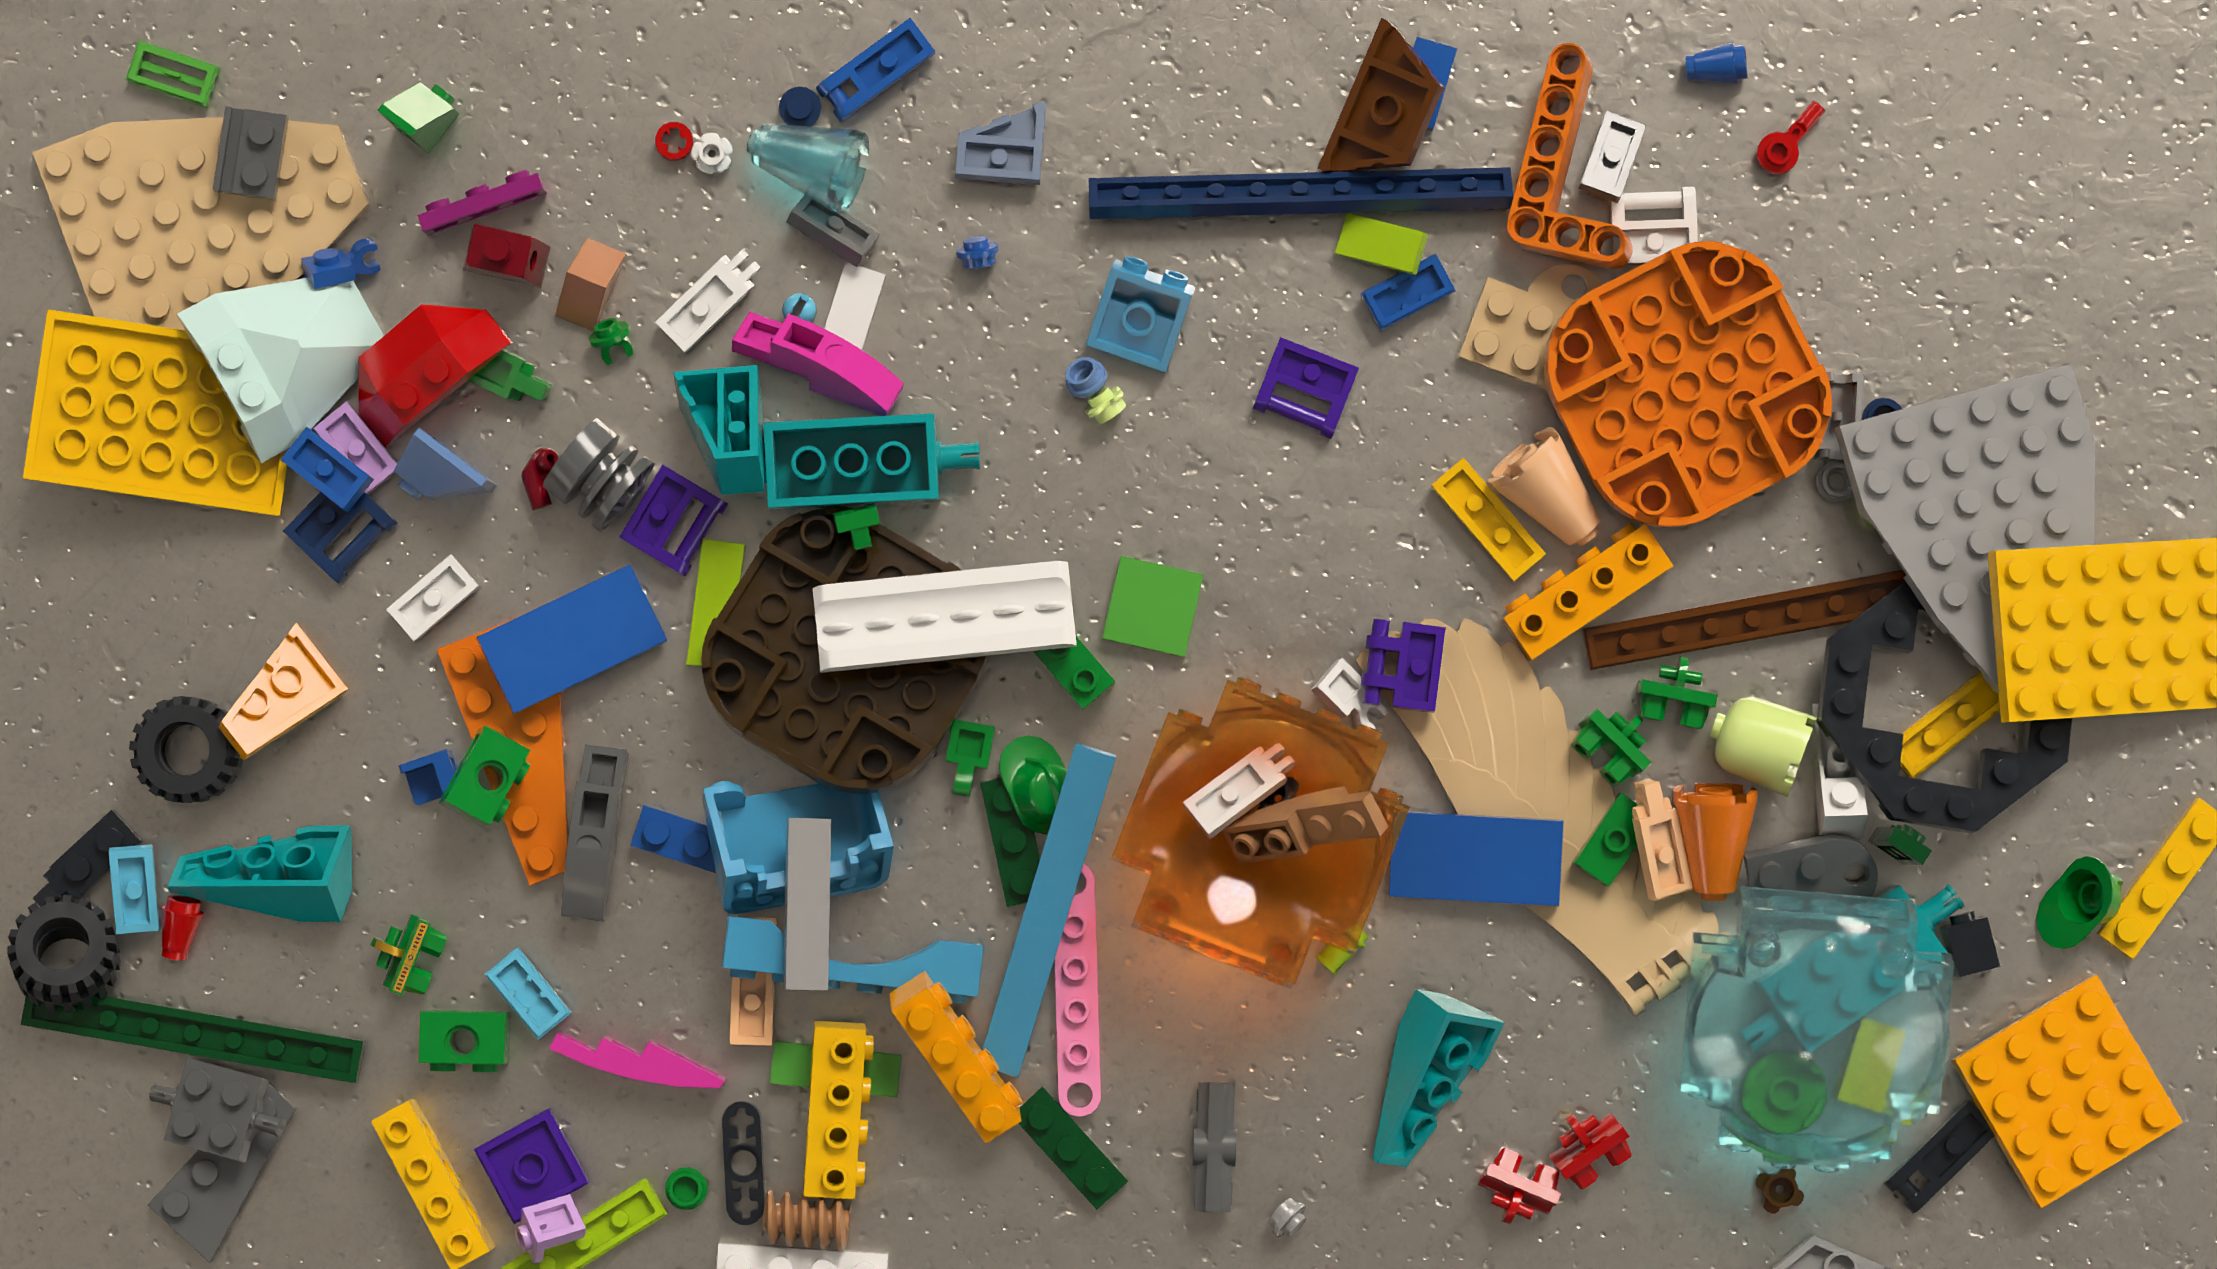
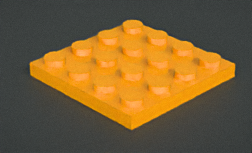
M2091 975L1950 1060L2036 1208L2045 1207L2183 1123L2097 975Z

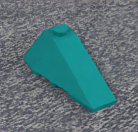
M1421 989L1415 990L1398 1026L1372 1158L1374 1161L1394 1166H1408L1436 1129L1437 1120L1435 1117L1449 1100L1453 1103L1457 1101L1463 1093L1458 1087L1472 1068L1479 1071L1487 1061L1505 1022L1446 994Z

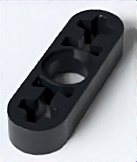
M737 1101L727 1107L722 1117L726 1210L729 1217L735 1223L751 1225L763 1216L766 1197L762 1116L757 1106L753 1103ZM739 1108H744L746 1115L753 1116L754 1123L746 1127V1139L755 1136L756 1145L741 1143L733 1147L730 1145V1138L739 1139L738 1125H731L730 1117L736 1116ZM745 1150L754 1155L756 1168L751 1174L740 1175L733 1169L732 1158L735 1153ZM757 1179L758 1188L749 1187L750 1201H757L758 1208L751 1211L750 1217H743L742 1210H735L734 1203L742 1199V1187L733 1189L732 1180L746 1183Z

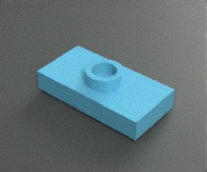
M519 947L484 974L538 1040L572 1013Z

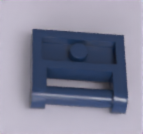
M320 492L283 532L335 582L340 584L348 576L346 571L385 530L390 532L398 522L365 492L348 513ZM365 510L373 519L332 560L325 551Z

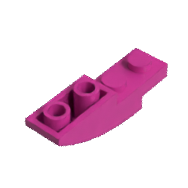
M749 312L732 339V352L809 378L810 391L881 416H888L903 390L904 383L869 354L836 334L791 314H788L784 322L781 323Z

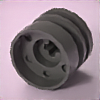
M596 418L566 448L550 470L542 487L565 505L582 493L585 498L581 503L578 515L585 519L599 507L591 525L599 532H602L614 520L623 516L637 500L645 487L646 480L653 470L655 463L644 456L630 468L638 453V450L633 446L621 452L617 457L614 456L612 453L617 446L620 436Z

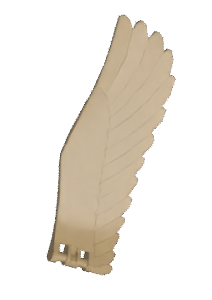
M1424 619L1420 624L1446 627L1435 712L1392 709L1410 731L1435 771L1456 814L1564 820L1559 906L1522 905L1581 952L1611 984L1634 1017L1646 1011L1644 1006L1654 999L1661 1001L1680 989V982L1691 975L1693 978L1698 977L1706 969L1725 957L1734 942L1732 935L1727 931L1719 933V923L1715 912L1703 911L1697 892L1690 890L1658 901L1648 899L1638 845L1609 887L1604 886L1572 863L1616 795L1613 786L1601 776L1599 771L1602 768L1598 767L1594 770L1592 758L1586 759L1582 757L1571 746V742L1578 731H1569L1567 729L1563 704L1551 687H1544L1540 690L1531 664L1514 641H1507L1500 646L1481 625L1468 619H1464L1460 623V628L1457 631L1437 619ZM1389 632L1388 637L1401 638V632ZM1369 650L1361 651L1356 659L1357 665L1364 673L1367 671ZM1389 652L1386 654L1383 675L1396 676L1398 653ZM1381 689V695L1392 707L1394 691ZM1674 951L1681 962L1669 968L1662 959ZM1638 973L1646 985L1634 992L1626 981Z

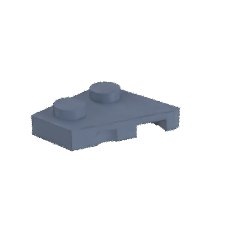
M1046 102L1033 104L1031 109L1011 117L1007 114L994 119L987 126H976L959 133L955 179L1040 185Z

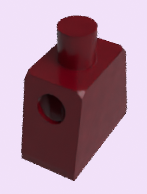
M474 224L463 270L541 288L551 247L531 236ZM532 253H533V260H532V264H531V267H530V259H531V255H532Z

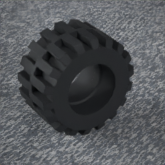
M185 696L173 697L171 700H162L156 703L157 707L154 709H147L141 715L144 718L141 724L136 723L132 731L136 733L135 740L130 741L129 750L134 751V759H130L132 768L137 769L140 774L137 776L140 783L146 784L150 788L148 791L155 796H161L165 798L164 800L180 803L208 801L210 797L219 796L226 791L224 787L227 784H233L237 778L235 775L236 769L242 767L243 759L240 758L238 752L218 728L228 713L225 709L219 708L218 704L209 700ZM181 725L199 727L205 733L209 742V756L201 770L192 775H181L173 771L165 756V745L169 735Z
M63 895V899L60 902H56L54 896L45 898L46 905L41 907L35 902L28 907L29 916L26 917L20 914L15 920L18 930L11 929L8 936L11 945L7 946V955L20 990L24 996L29 994L32 1003L39 1007L44 1002L47 1010L57 1012L58 1006H63L65 1013L75 1012L74 1006L82 1004L84 1009L93 1006L91 1002L93 997L96 996L102 1000L107 995L105 985L114 986L117 980L115 971L120 970L121 966L120 949L110 920H106L103 910L98 906L92 909L90 901L82 897L78 903H75L72 895ZM77 939L89 946L84 958L73 967L57 970L48 968L40 963L44 951L56 941Z

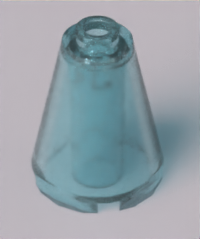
M764 123L758 130L754 129L751 132L747 142V153L751 154V162L827 209L836 213H842L841 207L848 209L851 206L862 184L866 168L859 167L861 154L869 156V137L865 132L853 129Z

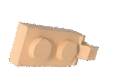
M1645 779L1633 783L1635 800L1638 806L1632 808V815L1634 817L1632 821L1648 899L1658 901L1693 890L1677 808L1672 807L1669 798H1663L1659 781Z

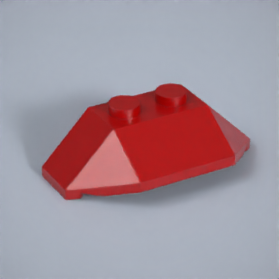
M421 304L358 357L359 416L383 446L387 448L513 342L486 309Z

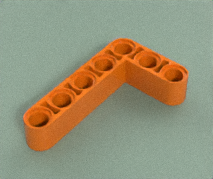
M1563 43L1552 50L1548 59L1507 221V230L1513 240L1525 250L1609 269H1617L1628 263L1633 253L1631 240L1619 227L1609 223L1558 213L1593 74V65L1586 53L1574 43ZM1568 58H1580V66L1575 73L1563 74L1561 72L1562 65ZM1557 99H1570V106L1564 114H1551V107ZM1550 138L1559 139L1560 145L1555 154L1551 156L1541 155V147L1546 140ZM1539 179L1549 180L1548 191L1543 196H1531L1530 190L1535 181ZM1528 220H1537L1539 222L1537 233L1530 238H1522L1520 236L1521 226ZM1570 228L1579 229V239L1573 246H1561V236L1566 230ZM1611 237L1620 238V248L1615 254L1611 256L1602 255L1601 246L1606 239Z

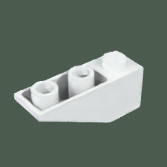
M1812 704V716L1817 717L1819 704ZM1815 723L1813 728V751L1819 836L1845 834L1855 839H1862L1868 815L1864 785H1862L1842 758L1844 755L1830 736L1827 737L1819 725Z

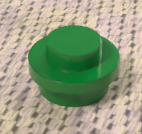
M679 1168L666 1181V1197L678 1209H694L701 1205L707 1196V1180L695 1168Z

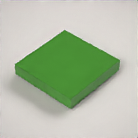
M1121 556L1102 639L1185 657L1203 574Z

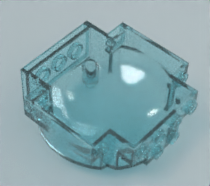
M1740 886L1736 935L1693 932L1679 1079L1680 1092H1688V1096L1692 1098L1703 1099L1707 1107L1720 1109L1718 1122L1719 1145H1726L1727 1149L1735 1152H1749L1753 1148L1762 1153L1763 1161L1770 1162L1776 1168L1793 1169L1796 1167V1164L1811 1165L1817 1171L1835 1173L1840 1168L1850 1169L1851 1161L1855 1160L1863 1163H1878L1880 1159L1891 1160L1892 1144L1897 1141L1899 1126L1916 1125L1921 1118L1927 1117L1928 1113L1939 1114L1942 1082L1950 1052L1949 1010L1954 963L1952 955L1949 953L1916 951L1918 919L1913 900Z

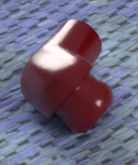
M552 448L536 450L521 473L532 511L552 505L549 492L542 487L550 470L559 459L558 453Z

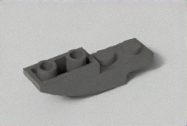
M585 744L579 782H576L569 829L561 916L604 922L617 844L616 829L629 756L626 749Z

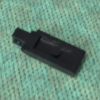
M111 810L49 867L50 869L43 875L49 883L33 897V900L41 907L46 905L45 898L54 896L56 902L60 901L63 895H72L74 900L83 897L110 872L109 848L137 846L143 840L115 810Z

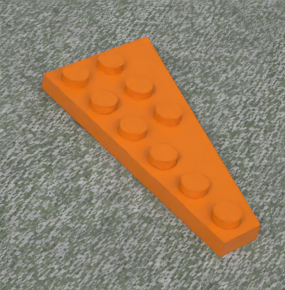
M506 621L437 649V652L472 740L479 728L488 726L530 750L525 761L531 763L520 785L518 786L513 783L505 797L510 800V804L503 819L528 883L532 886L565 872L569 824L567 819V787L564 767L561 692L516 714H512L476 640L477 636L509 622ZM483 767L491 789L494 790L498 783L497 774L493 769Z

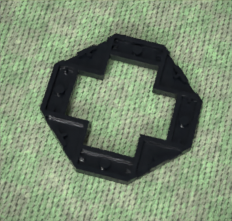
M1904 581L1826 640L1816 723L1827 737L1830 736L1843 753L1844 756L1842 758L1862 785H1867L1880 803L1878 806L1889 820L1972 834L2068 762L2073 718L2026 721L2022 754L1989 748L1981 750L1976 789L1899 776L1904 734L1862 726L1872 647L1909 654L1914 650L1918 613L1928 615L1912 589Z

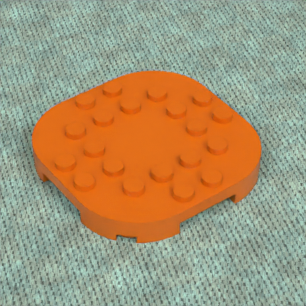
M1715 241L1693 242L1676 247L1584 294L1564 311L1552 329L1544 357V377L1550 400L1599 494L1612 508L1633 521L1653 527L1672 528L1705 520L1793 475L1811 460L1823 442L1822 439L1832 412V393L1827 372L1823 364L1819 365L1781 290L1784 287L1779 278L1761 259L1747 250L1743 251L1733 246L1722 244L1723 242Z

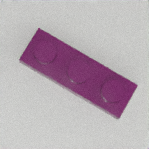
M523 170L505 178L507 184L490 189L489 184L469 189L465 192L467 198L451 203L449 198L432 202L425 206L427 212L417 216L423 232L430 236L546 195L547 191L544 182L538 173L530 175L529 170Z

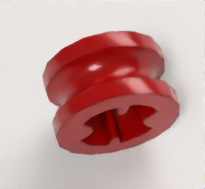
M668 122L658 129L655 136V145L658 153L663 158L670 161H679L691 152L693 137L690 130L684 124ZM671 130L680 131V138L686 140L685 148L681 149L678 147L679 152L677 153L668 152V144L662 142L665 134L671 136Z

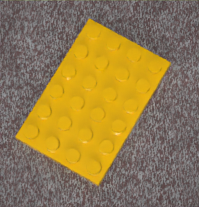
M47 309L22 479L280 516L287 465L281 461V458L288 449L263 463L259 462L240 428L242 425L201 350L197 352L186 330Z
M2217 538L1995 550L1988 552L2001 723L2217 708Z

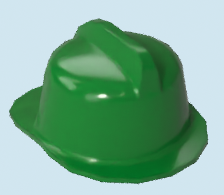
M1030 735L1017 737L1006 745L1000 755L999 771L1001 779L1022 824L1032 832L1046 835L1049 832L1067 770L1054 747L1042 738Z
M2085 856L2076 859L2046 892L2039 903L2036 918L2037 929L2042 939L2054 948L2067 949L2075 947L2086 939L2098 925L2113 919L2121 907L2122 893L2120 887L2123 884L2121 878L2112 875L2107 866L2098 858Z

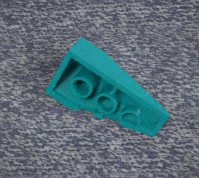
M350 825L306 826L296 829V836L273 841L272 836L268 835L257 838L258 845L236 850L230 845L179 856L167 886L170 893L294 921L341 922L352 893V830Z

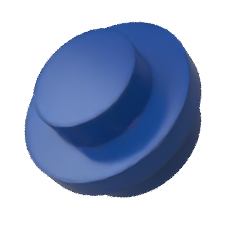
M987 236L969 237L963 240V246L956 249L957 258L962 259L963 267L968 269L982 268L996 262L995 254L999 251L998 244L989 241Z

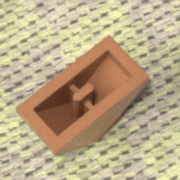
M587 238L566 272L555 316L594 332L593 328L601 319L627 254Z

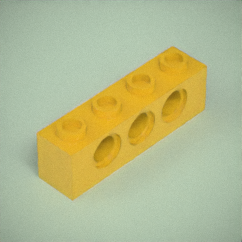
M415 1098L408 1100L371 1121L449 1268L458 1269L496 1248Z

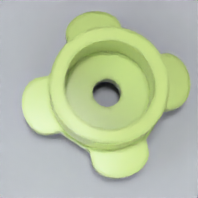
M1105 386L1088 398L1089 405L1084 409V412L1089 418L1094 417L1098 424H1103L1114 418L1125 408L1126 403L1121 398L1124 393L1118 386L1112 389Z

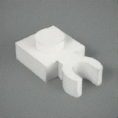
M1340 658L1331 665L1311 691L1340 720L1351 714L1355 728L1360 733L1367 735L1375 729V726L1367 719V712L1372 713L1379 720L1385 717L1388 711L1381 702L1379 706L1362 703L1364 687L1360 686L1361 676L1343 658Z

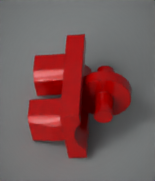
M1612 1113L1600 1121L1592 1115L1581 1123L1571 1114L1565 1118L1571 1130L1558 1138L1563 1146L1551 1153L1549 1158L1566 1180L1570 1178L1582 1190L1594 1183L1599 1177L1590 1163L1605 1155L1612 1166H1617L1632 1156L1626 1141L1630 1136Z
M1502 1148L1495 1160L1483 1171L1478 1182L1479 1186L1495 1192L1491 1204L1505 1209L1501 1222L1510 1225L1515 1215L1530 1220L1534 1210L1548 1215L1552 1207L1557 1205L1561 1195L1560 1192L1556 1191L1560 1172L1547 1165L1538 1164L1531 1180L1517 1174L1523 1157L1519 1153Z

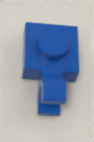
M365 238L357 241L346 254L342 249L329 248L318 250L313 256L301 258L303 275L309 279L314 289L356 280V274H374L381 270L379 263L375 259L363 261V256L367 252L378 250L377 244L373 239Z

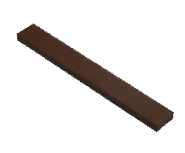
M1904 570L1892 571L1583 628L1581 630L1589 671L1850 623L1877 601L1905 581L1903 577L1906 576Z

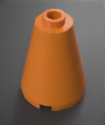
M1695 783V792L1684 793V785L1672 788V800L1674 808H1677L1693 885L1692 889L1694 892L1701 893L1702 900H1726L1727 894L1733 893L1736 890L1758 800V791L1756 788L1751 787L1749 792L1745 794L1743 793V785Z

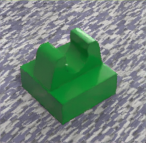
M875 504L833 513L837 532L850 531L855 550L872 547L868 526L880 524Z

